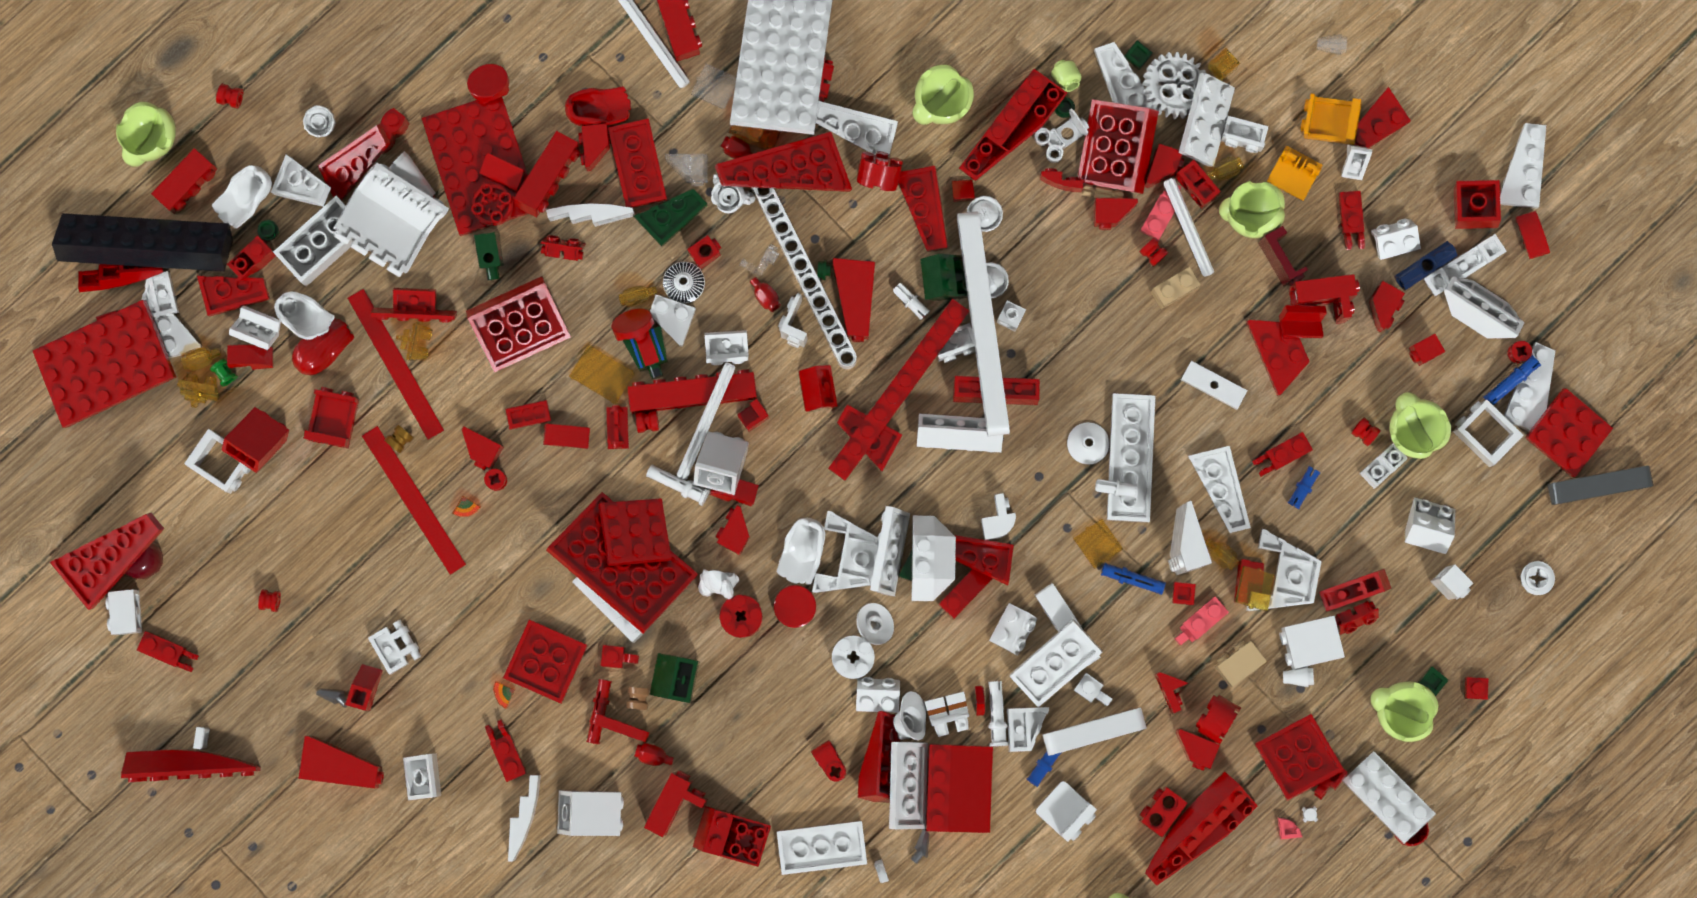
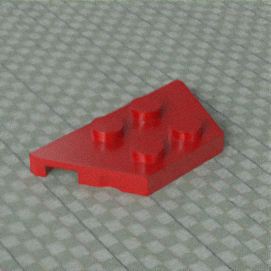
M1248 320L1246 324L1276 395L1279 396L1310 362L1300 338L1283 337L1280 322Z

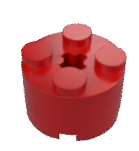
M877 151L876 155L870 152H862L857 183L872 189L876 186L880 187L882 191H896L903 160L889 158L888 153Z
M736 595L730 600H726L722 605L719 619L723 629L728 634L736 638H747L753 636L760 629L763 622V612L760 605L753 598L746 595ZM745 611L746 621L740 620L737 622L738 616L736 614Z
M1213 695L1206 707L1209 709L1208 714L1201 715L1196 727L1199 728V733L1221 744L1222 739L1219 737H1225L1237 716V713L1234 711L1239 712L1241 707L1221 695H1218V697Z

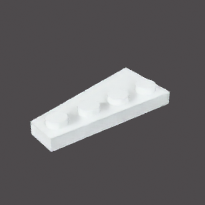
M821 101L818 102L816 124L876 155L877 151L888 153L890 156L898 121Z
M1537 342L1532 346V355L1539 361L1541 366L1533 371L1525 382L1522 381L1515 387L1503 415L1513 425L1527 431L1532 429L1547 409L1555 350Z

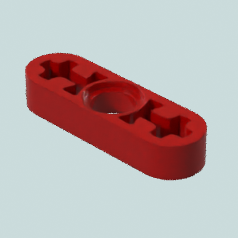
M592 712L589 720L592 724L643 742L647 741L650 733Z

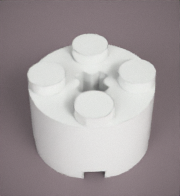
M847 636L841 639L835 645L832 652L833 666L845 678H861L872 669L875 655L872 646L867 640L859 636ZM852 651H855L856 656H859V660H855V663L852 664L850 659H847V655H851Z

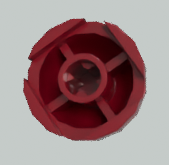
M153 541L125 574L134 579H148L156 574L163 564V553L158 544Z

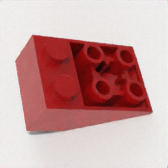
M705 805L693 847L702 852L759 867L771 825Z

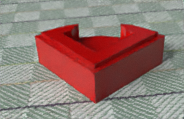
M975 686L976 716H984V687Z

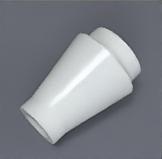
M1306 666L1283 671V684L1304 687L1314 685L1313 668Z

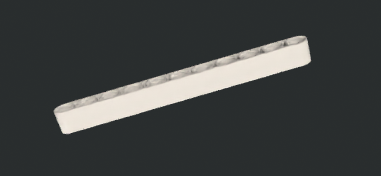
M751 187L838 364L843 369L853 368L857 360L856 353L774 188H769L770 192L762 196L758 193L760 188ZM775 205L779 208V211L776 214H770L767 209ZM780 224L788 226V230L784 233H780L776 229ZM794 242L797 244V249L795 251H788L786 245ZM798 261H804L807 266L803 270H798L795 264ZM812 279L816 282L814 288L808 289L804 286L805 281ZM816 298H822L825 304L819 308L813 302ZM825 317H832L834 324L831 326L824 325L823 319ZM835 335H840L844 338V341L840 345H835L832 342V338ZM844 354H850L853 360L851 363L845 364L842 362L841 357Z
M979 212L957 214V224L987 436L1005 435L1010 433Z

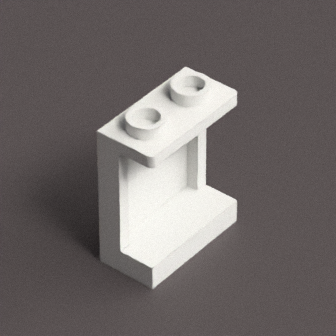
M1335 616L1281 628L1282 632L1279 633L1282 645L1286 646L1285 660L1287 666H1291V669L1345 657Z

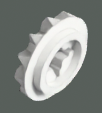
M1541 561L1527 564L1520 575L1521 586L1528 593L1534 595L1546 594L1555 583V575L1552 568ZM1538 570V575L1542 578H1546V580L1538 581V585L1536 586L1535 580H1532L1529 577L1536 575V572Z

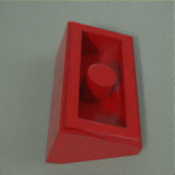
M488 152L479 172L481 175L516 192L526 175L525 170Z

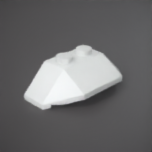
M1457 277L1450 279L1444 293L1453 317L1486 338H1516L1519 335L1524 321L1518 317L1509 303L1473 280L1458 279Z
M913 515L912 601H934L955 580L956 537L935 516Z

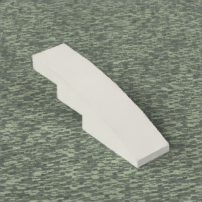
M611 204L567 205L546 210L550 222L570 217L572 224L592 219L595 227L635 215L633 208Z
M1053 583L1035 594L1058 632L1073 619L1081 627ZM1096 657L1090 664H1092L1101 657Z
M530 775L529 796H520L519 817L510 818L509 862L516 860L527 838L536 810L541 775Z

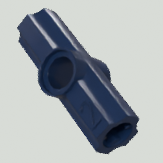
M1446 241L1394 276L1400 288L1406 291L1457 257L1456 249L1451 243ZM1422 261L1430 264L1429 271L1423 269Z

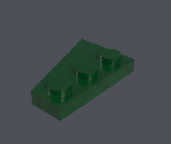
M691 189L633 217L663 247L705 209L708 204L694 189Z

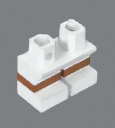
M964 692L945 696L949 715L947 714L943 697L924 702L931 726H934L938 737L949 734L947 722L955 721L957 732L969 729L967 719L969 713Z

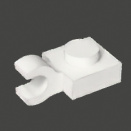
M1087 673L1074 689L1076 693L1090 703L1094 698L1105 706H1108L1112 701V698L1100 691L1104 685Z

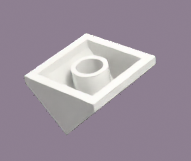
M437 753L403 758L408 800L442 796Z

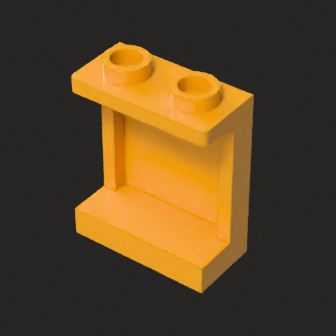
M1311 93L1310 99H1306L1304 106L1307 117L1302 119L1301 132H1304V139L1355 145L1362 105L1361 99L1353 98L1352 101L1316 97L1315 94Z

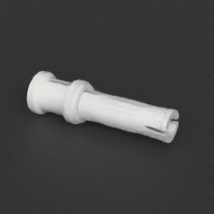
M653 464L649 467L646 477L681 492L684 498L689 497L699 502L701 506L705 503L710 492L709 488L704 489L694 485V481H685Z
M1002 681L988 682L991 723H989L988 727L991 729L992 741L990 747L1009 746V742L1006 741V728L1008 725L1004 722Z

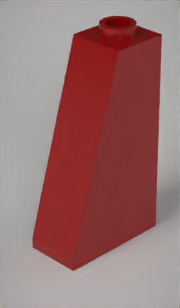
M833 258V268L847 337L852 338L851 341L864 342V339L869 340L875 262Z
M314 736L304 737L298 779L376 789L379 788V784L382 785L384 772H381V766Z

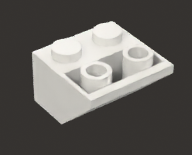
M1414 498L1405 529V543L1446 554L1455 536V509L1432 503L1428 500Z

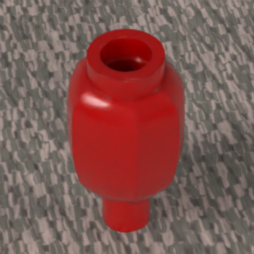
M726 136L720 147L724 148V153L733 159L753 154L749 145L736 136Z
M757 277L750 281L755 288L754 295L764 309L774 312L781 306L778 294L769 284L761 283Z
M648 743L638 744L634 755L641 763L651 766H660L663 763L672 766L674 757L666 755L662 748Z

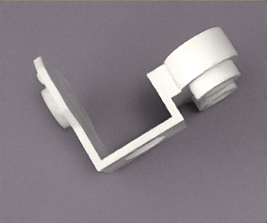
M1072 108L1069 110L1070 120L1057 129L1053 128L1051 131L1047 128H1041L1034 135V140L1038 145L1049 146L1046 157L1050 162H1059L1063 157L1064 148L1083 135H1088L1087 129L1089 126L1083 118H1079ZM1065 128H1070L1074 132L1073 137L1069 140L1064 139L1061 135L1062 130ZM1043 134L1046 136V140L1040 141L1038 136ZM1055 151L1058 153V157L1053 158L1050 153Z

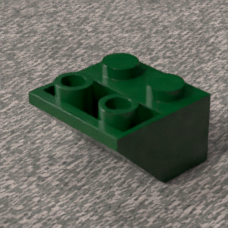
M936 254L920 259L925 300L942 301L968 298L962 255Z
M658 653L649 695L691 703L700 661Z

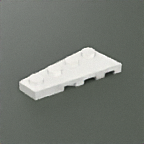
M1115 42L1094 49L1113 103L1145 107L1158 111L1159 107L1157 106L1151 108L1154 103L1153 101H1146L1150 95L1143 93L1145 88L1136 73L1130 68L1128 61Z
M1530 123L1523 125L1506 178L1501 187L1500 205L1539 208L1546 125Z
M1230 446L1188 456L1229 532L1233 533L1251 528Z

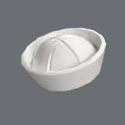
M990 196L975 198L967 208V212H979L982 232L994 230L999 226L1003 218L1001 205Z
M989 262L986 263L990 294L991 298H997L1008 287V274L1001 265Z

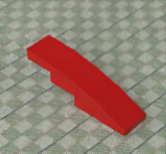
M99 264V270L78 271L79 293L105 290L139 282L163 273V268Z

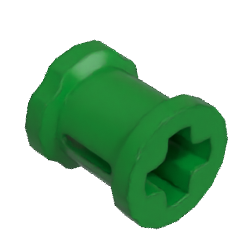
M226 359L216 362L210 368L211 372H215L221 381L220 385L222 387L231 384L238 377L228 367Z

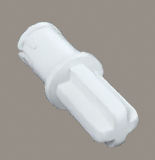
M899 283L893 289V292L906 304L905 307H909L920 320L930 312L917 299L918 296H914L903 283Z
M1097 479L1095 491L1115 494V497L1122 495L1137 498L1138 485L1121 483L1120 480L1114 482Z

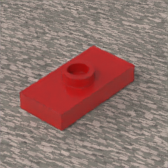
M547 400L505 409L510 430L552 421Z

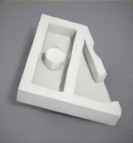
M655 295L650 309L653 319L679 346L683 347L696 308Z

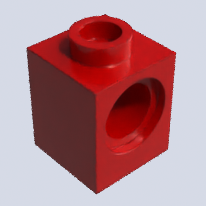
M708 235L687 249L700 270L721 256L719 251L721 246L715 238L711 240ZM703 247H710L712 249L708 256L700 254Z
M1436 334L1425 338L1409 348L1411 351L1409 352L1410 358L1419 366L1446 352Z

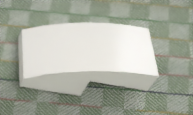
M1393 443L1361 471L1360 474L1375 489L1408 458Z

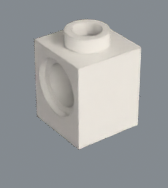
M1007 300L997 323L1016 332L1026 309Z

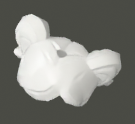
M718 174L713 175L714 187L711 192V201L717 205L720 211L728 214L734 213L743 204L750 205L755 201L756 198L753 193L744 192L743 187L722 186Z
M703 569V572L700 574L698 589L702 596L708 597L716 593L730 600L734 596L733 589L739 582V577L734 573Z

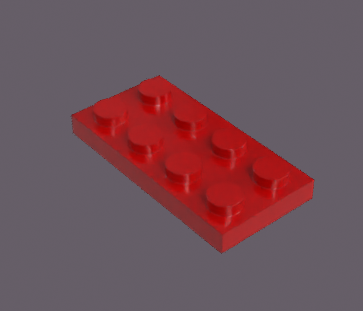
M649 118L608 127L626 207L635 208L667 200Z

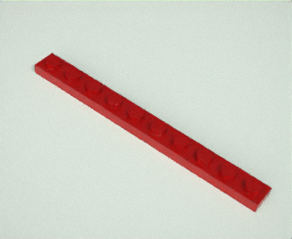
M954 299L951 300L828 469L842 480H847L970 312L968 309Z

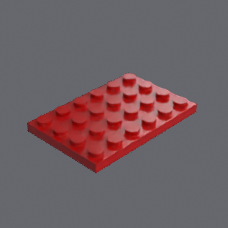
M503 96L489 101L487 104H481L478 100L421 118L460 236L491 227L478 221L471 210L472 197L483 184H499L505 187L512 195L513 201L517 194L516 191L479 173L487 152L525 170L526 175L519 189L528 177ZM514 203L513 213L507 221L527 215L528 213L515 207Z
M146 300L138 301L32 350L62 428L72 426L177 378Z
M601 492L548 546L546 551L644 634L691 584L698 573L672 551V559L670 561L608 566L599 504L614 501Z

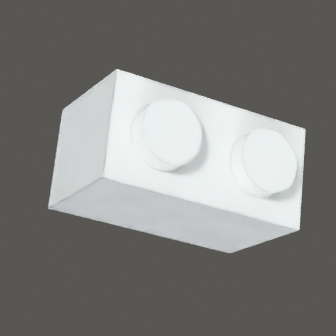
M1456 565L1445 567L1430 581L1448 600L1464 598L1471 591L1469 587L1473 584Z
M139 590L108 592L105 602L110 618L107 619V627L111 631V635L142 633Z

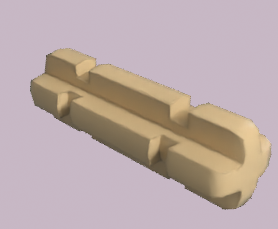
M1085 184L1082 195L1087 197L1092 195L1094 198H1123L1124 191L1117 189L1113 191L1112 188L1093 187V185Z

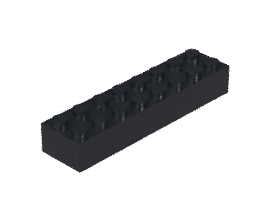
M62 213L52 247L56 260L60 262L225 272L233 237L229 223Z

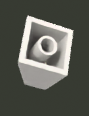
M708 431L695 464L694 485L735 495L748 452L749 442L739 437L732 438L720 432Z
M559 790L557 834L569 836H620V831L623 828L621 809H623L624 805L621 792Z

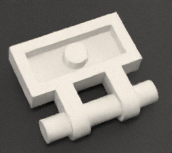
M401 620L393 623L397 630L391 634L389 628L385 627L368 637L389 675L409 664L405 658L406 655L411 654L414 660L421 657L417 643L412 641L408 634L410 632L409 629L403 625ZM400 637L406 646L402 650L396 642V639Z

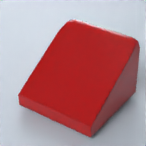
M973 179L952 181L953 202L973 201L975 199Z

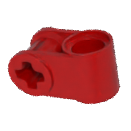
M830 740L811 751L813 757L831 781L839 782L845 778L846 768ZM834 766L842 770L839 773V778L831 775Z

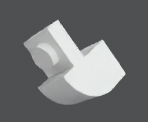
M1004 493L994 496L997 516L981 519L984 540L1001 538L1009 533L1014 526L1016 514H1007V511L1010 510L1008 498H1004Z

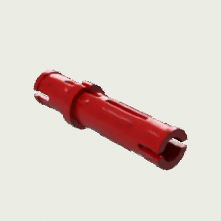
M598 679L596 696L593 697L592 701L594 702L593 712L605 716L607 705L610 703L608 698L612 681ZM590 723L586 742L600 745L603 727Z

